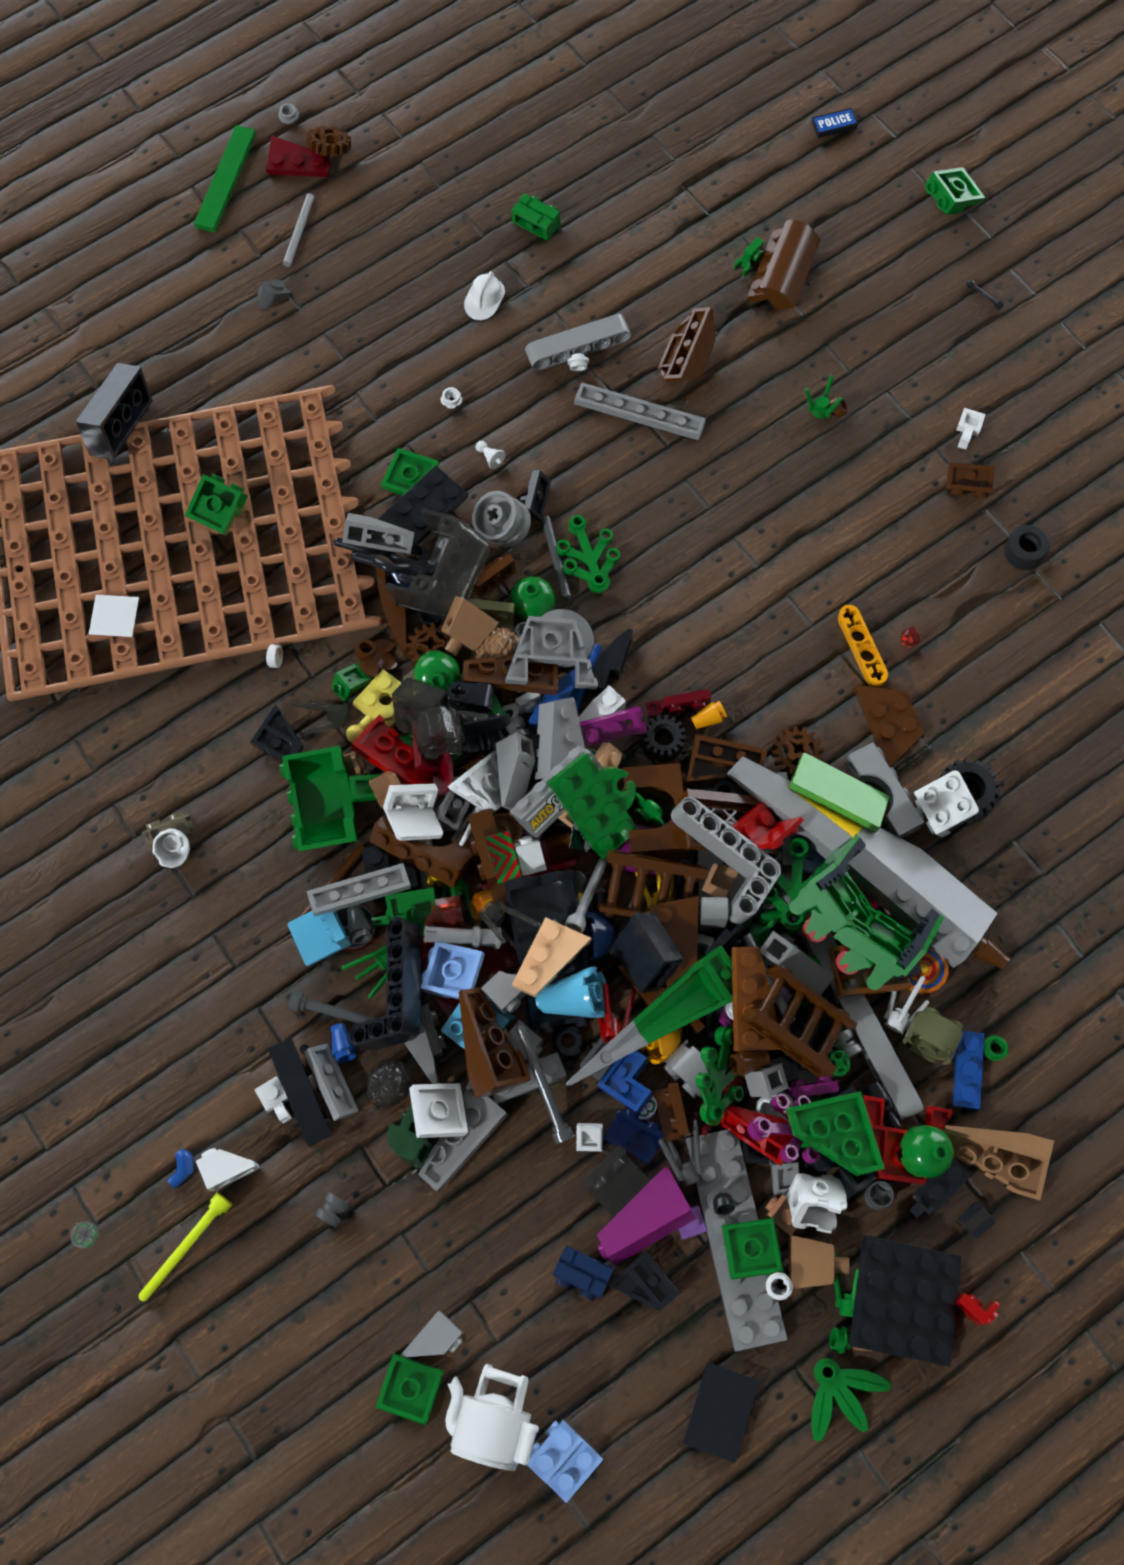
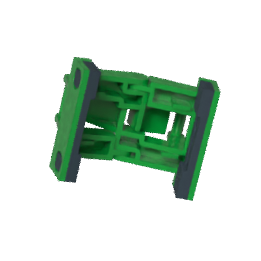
M856 833L831 852L808 881V884L792 900L789 909L793 914L799 915L814 907L811 911V916L803 926L805 937L812 942H820L826 938L829 932H836L834 938L847 946L840 951L836 958L838 969L845 974H854L858 970L869 969L875 963L874 970L867 979V986L872 990H878L893 976L899 977L903 975L906 977L927 952L944 917L934 909H931L911 932L881 911L874 910L847 872L850 868L848 866L849 861L858 853H861L866 846Z

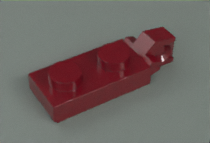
M705 689L645 702L647 717L656 718V716H661L662 713L670 711V714L683 712L684 708L693 707L694 710L703 709L707 704H710L711 693L710 690Z

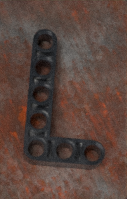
M399 916L393 917L387 926L386 1015L354 1025L349 1035L352 1045L370 1051L414 1040L419 1035L421 1029V931L417 923Z

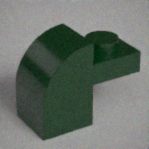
M411 1104L408 1110L403 1113L400 1126L390 1123L387 1138L391 1149L400 1159L409 1165L421 1169L433 1146L426 1138H417Z

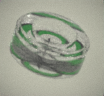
M87 1221L77 1223L70 1233L73 1245L83 1249L92 1247L99 1237L96 1225Z

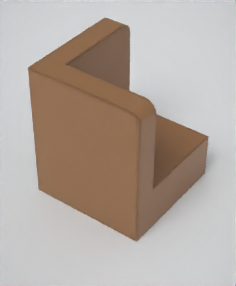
M387 771L369 781L370 787L381 808L384 806L389 785H401L396 773L392 771Z
M714 862L702 891L715 897L728 898L738 872L722 863Z

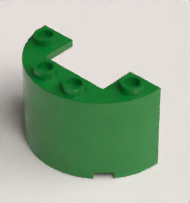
M334 746L282 756L283 763L279 764L282 778L286 777V780L290 783L291 790H287L289 804H293L295 812L291 814L292 825L295 829V834L292 835L294 849L302 852L358 841V832L355 831V827H357L355 806L351 800L348 782L349 775L348 770L343 764L345 759L341 747Z

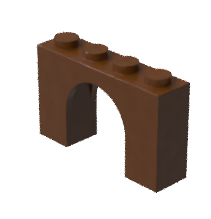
M680 763L623 768L624 771L629 773L627 777L623 778L624 787L627 781L632 780L635 783L636 793H639L644 799L662 800L672 810L678 805L677 799L684 793L683 787L687 786L686 772H681ZM672 819L659 828L629 830L630 853L669 860L690 859L691 849H687L686 833Z
M386 813L374 823L369 842L452 888L455 887L480 858L479 854L474 855L470 841L475 840L473 833H470L463 846L459 845L466 829L454 842L447 846H430L419 840L401 841L396 838Z

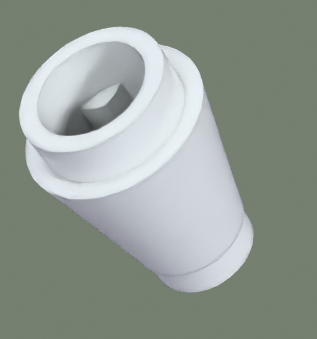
M777 1272L770 1275L767 1279L766 1290L773 1299L784 1300L791 1295L793 1284L786 1274ZM778 1279L784 1280L783 1283L786 1285L784 1288L777 1287L776 1282Z

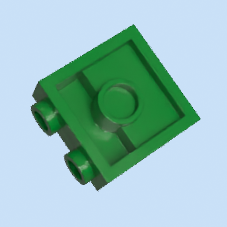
M963 167L933 171L925 183L927 193L935 198L937 207L945 212L946 215L962 213L966 206L981 204L985 199V196Z
M203 474L184 516L227 536L235 516H240L248 495L243 493L244 488L234 483H231V486L225 485V479L215 474H212L211 477Z

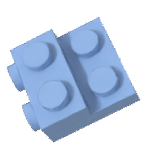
M435 942L434 948L432 947L428 954L429 964L427 970L421 976V989L427 994L447 999L450 997L459 999V991L475 988L485 954L474 949Z
M563 1419L560 1424L555 1420L546 1430L545 1434L548 1438L542 1445L538 1442L534 1444L527 1465L567 1503L602 1462L603 1458Z

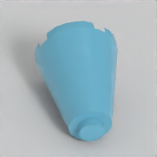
M597 967L586 968L546 986L536 997V1005L543 1013L602 1018L605 1016L603 984L606 983L605 977L602 972L597 973L595 971L598 969Z

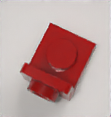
M959 1294L955 1301L957 1307L977 1326L984 1325L985 1323L989 1325L999 1314L996 1311L1000 1306L997 1301L989 1302L984 1309L981 1308L983 1304L972 1294Z

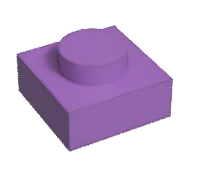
M699 1206L691 1208L696 1219L679 1229L682 1240L707 1232Z

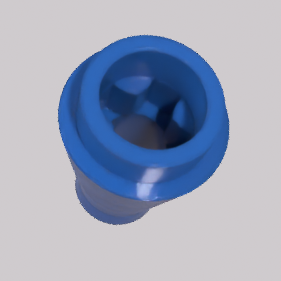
M345 1024L333 1025L330 1028L333 1058H336L338 1063H345L355 1059L357 1048L351 1044Z

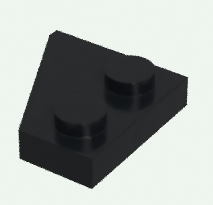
M274 705L250 741L251 745L283 762L282 756L301 753L304 748L276 705Z
M749 919L744 923L736 924V927L731 931L726 928L718 939L705 951L704 956L718 946H723L728 955L732 953V947H743L745 943L742 938L745 936Z

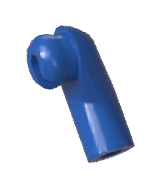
M186 1149L177 1151L175 1155L177 1171L167 1179L174 1189H177L194 1171L193 1156Z

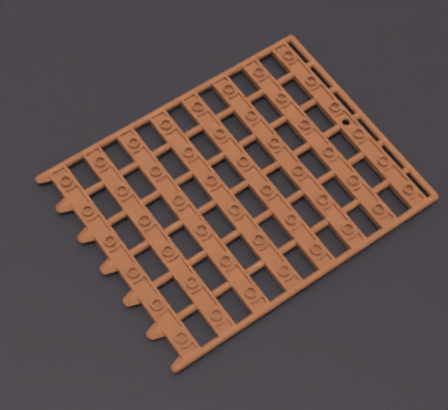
M327 385L139 422L127 439L130 463L110 467L109 459L89 455L81 434L0 450V515L2 523L0 538L3 537L7 565V568L1 569L0 561V643L8 701L13 702L266 650L271 644L285 646L380 626L382 624L381 617L365 615L360 593L374 585V578L372 576L357 575L355 562L352 559L354 551L334 545L335 538L343 539L346 520L345 513L359 505L357 498L341 496L337 474L349 469L351 463L348 459L334 458L330 436L340 432L343 429V424L340 421L326 420L322 399L334 394L336 388L333 385ZM300 400L305 429L284 432L279 404ZM257 409L261 437L241 441L236 412ZM213 417L218 446L197 450L192 421ZM170 426L174 454L153 458L149 430ZM307 437L312 466L291 470L286 441ZM82 443L86 472L66 476L62 447ZM263 446L268 475L247 479L242 450ZM38 452L42 481L22 484L18 455ZM220 455L223 479H225L224 484L231 486V483H234L244 488L243 493L248 495L240 516H235L228 531H233L238 562L216 566L212 535L221 533L184 516L186 532L165 535L161 509L162 505L182 502L185 515L202 477L199 458ZM176 463L180 493L159 496L155 467ZM132 472L136 501L115 505L111 476ZM314 475L320 505L298 509L293 479ZM87 481L91 510L71 514L67 485ZM270 484L275 514L254 518L249 488ZM43 490L47 519L27 523L23 493ZM137 510L142 540L121 544L117 514ZM322 514L327 544L305 548L300 518ZM93 519L97 550L76 553L72 523ZM277 523L283 553L261 557L256 527ZM48 528L52 559L32 562L28 532ZM188 540L193 571L172 575L167 545ZM143 550L148 580L127 584L123 553ZM329 553L335 584L313 588L307 557ZM98 559L102 589L82 593L78 562ZM284 562L290 593L268 597L263 566ZM18 567H24L23 571L20 573L16 572V569ZM53 568L57 599L37 602L33 571ZM239 571L245 602L223 606L218 575ZM4 577H8L12 608L6 609ZM194 580L199 611L178 616L173 584ZM149 589L154 621L135 624L132 637L87 634L84 602L95 600L96 595L129 596L128 593ZM337 593L343 624L321 629L315 597ZM292 602L297 634L275 638L270 606ZM58 608L62 639L42 643L38 612ZM246 611L252 643L230 647L225 615ZM10 617H13L16 649L12 650L7 620ZM201 620L206 652L184 657L180 625ZM155 630L160 662L139 666L134 634ZM110 639L114 671L93 675L89 643ZM64 648L68 681L47 685L43 653ZM14 658H18L20 691H16L12 663Z

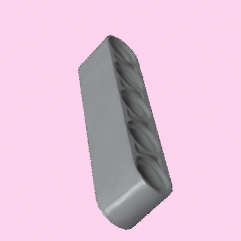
M615 314L533 341L525 347V352L532 368L538 371L567 362L573 354L581 353L585 356L624 343L631 337V332L623 315Z

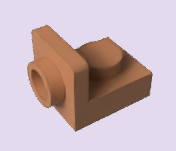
M782 1194L777 1198L774 1195L765 1207L768 1210L765 1217L767 1219L774 1218L775 1225L790 1237L797 1228L792 1225V1216L786 1199L787 1196Z

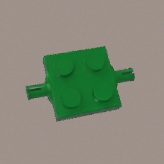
M435 886L394 893L385 896L387 904L386 915L372 917L373 927L388 925L393 917L399 916L417 923L420 926L421 939H424L425 926L442 928V916L452 914V904L440 906L437 901Z

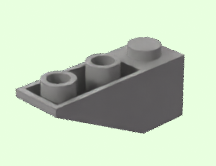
M518 732L496 743L500 800L502 807L508 810L513 809L516 803L525 797L535 763L533 740Z
M775 931L771 932L760 947L761 954L777 966L789 968L793 972L792 975L820 996L834 978L831 973Z

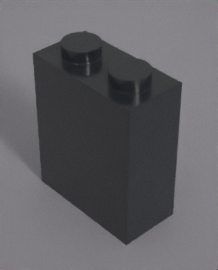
M638 912L630 918V922L618 934V938L612 947L640 993L659 991L684 958L655 913Z

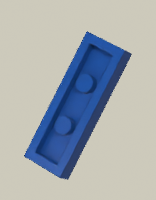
M962 1031L963 1037L955 1052L952 1107L978 1111L980 1110L984 1033Z

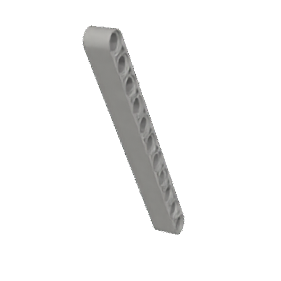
M792 868L781 873L790 883ZM775 882L777 889L785 898L784 902L789 906L790 897ZM811 912L806 916V919L811 916ZM797 917L790 918L792 923H796L799 920ZM803 928L799 930L798 934L809 955L820 960L818 964L833 975L828 948L838 945L831 932L823 941L812 942L805 937ZM833 978L828 985L834 991L831 996L837 1008L849 1013L850 1018L858 1023L856 1028H852L854 1039L863 1047L864 1050L861 1053L876 1082H881L890 1097L893 1111L898 1120L901 1122L923 1111L922 1102L865 995L838 998Z

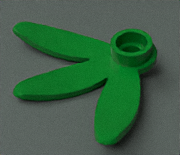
M829 1358L819 1360L814 1367V1377L820 1386L817 1390L812 1409L811 1426L813 1439L820 1442L826 1434L832 1414L833 1396L847 1419L861 1432H866L868 1424L865 1413L859 1401L847 1386L863 1391L884 1392L890 1390V1382L880 1375L866 1370H840L839 1365ZM825 1367H829L832 1370L830 1378H826L822 1373Z

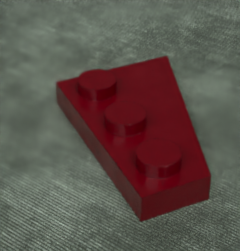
M271 135L266 166L268 175L329 177L330 155L322 156L317 154L316 150L311 151L308 147Z

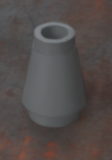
M361 906L348 908L349 939L354 944L368 942L372 938L373 930Z

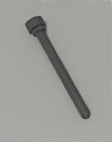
M297 990L292 992L288 1004V1009L299 1012L300 1010L308 1009L355 1023L375 1018L310 1000L308 996L304 995V992Z
M519 1024L516 1028L554 1125L552 1128L555 1144L564 1142L574 1137L571 1126L563 1122L526 1026Z

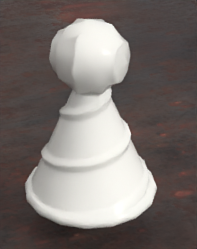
M484 441L476 443V450L480 453L484 452L489 468L496 469L503 463L505 459L504 450L489 448Z

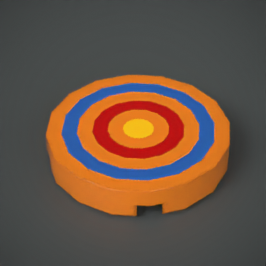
M929 947L919 961L923 972L917 976L910 977L912 988L909 989L913 991L920 977L924 976L925 980L918 993L926 995L936 992L945 984L948 977L947 961Z

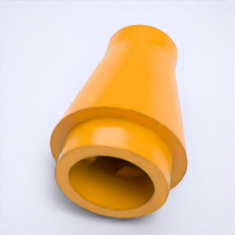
M712 701L700 712L692 716L691 720L696 730L722 723L723 719L727 718V714L720 701L715 703Z

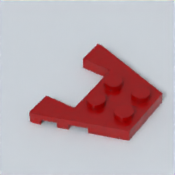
M862 1095L885 1168L881 1171L873 1172L875 1177L925 1185L927 1178L915 1177L906 1170L901 1162L903 1155L902 1149H900V1142L908 1130L883 1126L885 1099ZM927 1106L925 1125L937 1127L944 1132L947 1119H950L952 1109Z

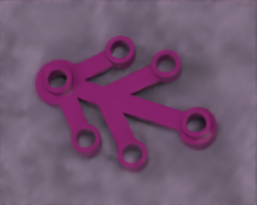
M778 1094L772 1099L771 1105L775 1111L780 1112L788 1120L786 1109L789 1108V1099L784 1094ZM801 1095L793 1101V1107L801 1105L800 1101L803 1104L811 1103L807 1096ZM757 1117L748 1124L749 1135L757 1141L763 1140L770 1134L793 1135L788 1123H771L767 1118ZM794 1136L790 1143L781 1149L780 1156L782 1160L786 1163L796 1160L799 1156L798 1150L804 1142ZM809 1146L803 1150L802 1157L806 1163L813 1164L820 1159L821 1154Z

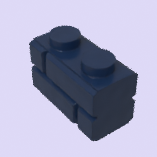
M566 1245L553 1272V1276L557 1278L556 1284L569 1290L571 1285L581 1289L579 1295L594 1301L595 1297L601 1299L614 1268Z

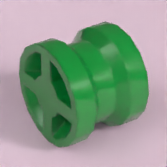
M830 1051L828 1055L829 1062L836 1066L833 1076H844L850 1068L849 1056L844 1051Z

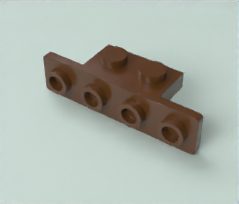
M487 809L470 814L468 819L475 839L470 841L474 855L479 854L481 863L477 864L481 879L486 877L494 907L498 908L508 905L505 884L498 885L485 838L498 834L492 810Z

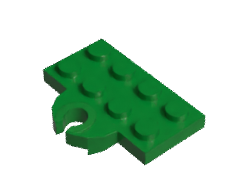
M582 753L547 781L546 784L597 857L603 860L606 858L608 849L616 850L629 839V830H639L627 813V810L633 804L636 788L634 781L629 780L626 782L625 787L619 791L617 788L618 780L627 777L629 773L613 766L603 767L598 770L588 754Z

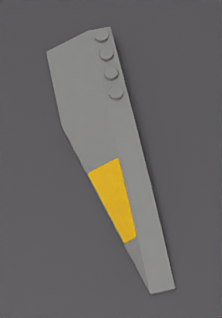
M743 756L727 773L731 779L759 803L765 802L770 812L779 820L784 821L802 816L804 821L797 827L798 831L796 834L825 859L833 850L857 833L866 846L861 853H858L848 863L850 868L847 872L853 881L911 932L931 909H934L943 916L944 919L929 947L944 958L953 968L965 961L997 915V912L917 846L882 828L874 832L790 789V780Z

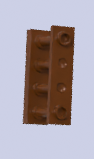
M608 849L606 860L612 863L611 867H613L607 903L597 902V908L599 912H602L603 916L616 918L617 915L632 917L638 912L648 913L650 910L641 909L647 873L649 874L651 870L660 871L662 876L656 903L661 904L667 902L671 878H674L675 874L683 875L686 880L682 899L693 897L695 883L699 881V878H707L708 869L704 865ZM626 866L636 867L635 871L638 872L631 907L616 905L623 869H626Z
M785 966L768 968L766 974L773 978L774 982L760 1009L745 1011L741 1021L817 1077L833 1076L836 1066L829 1062L828 1055L840 1031L856 1028L858 1023L850 1018L849 1013L836 1008L792 975L793 972ZM785 987L794 996L780 1023H776L770 1018L769 1013L781 989ZM803 1001L813 1008V1011L800 1037L797 1038L790 1033L789 1027ZM821 1016H823L833 1024L819 1052H816L809 1047L810 1044L808 1042Z

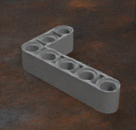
M686 797L672 810L671 818L678 827L746 878L728 906V918L735 924L744 923L758 911L780 876L781 867L775 859L697 799Z
M698 850L697 864L704 865L708 869V877L713 863L717 861L723 864V860L711 851ZM699 878L697 882V896H699L698 932H723L728 920V898L715 897L702 891L706 879Z

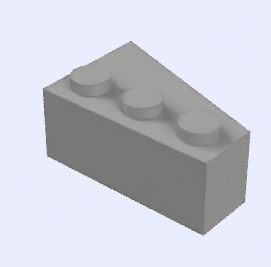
M574 697L539 704L537 734L540 735L539 749H536L538 771L535 772V779H544L551 772L552 768L558 765L578 745L585 748Z

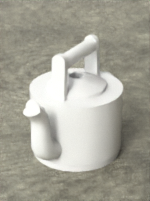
M486 1364L474 1397L463 1396V1388L457 1376L454 1377L451 1384H448L452 1397L445 1419L446 1429L452 1436L450 1452L476 1463L508 1471H516L519 1463L527 1465L536 1433L539 1430L537 1425L529 1423L531 1414L522 1411L528 1377L510 1374L495 1369L490 1364ZM489 1379L516 1387L517 1392L514 1403L503 1395L495 1393L485 1394Z

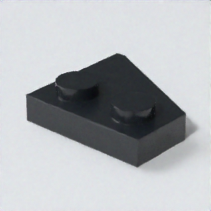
M647 1250L608 1283L610 1288L623 1292L637 1301L644 1302L658 1311H661L681 1293Z

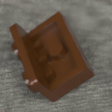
M949 462L945 490H951V495L964 496L965 492L974 493L973 497L987 498L988 494L994 493L995 467Z

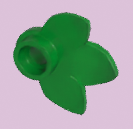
M636 793L634 800L637 803V808L634 809L637 817L645 824L651 821L657 827L664 826L666 823L661 818L663 810L660 806L650 799L645 801L639 793Z

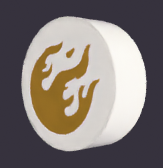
M271 644L266 654L267 665L271 668H279L283 660V649L281 645Z

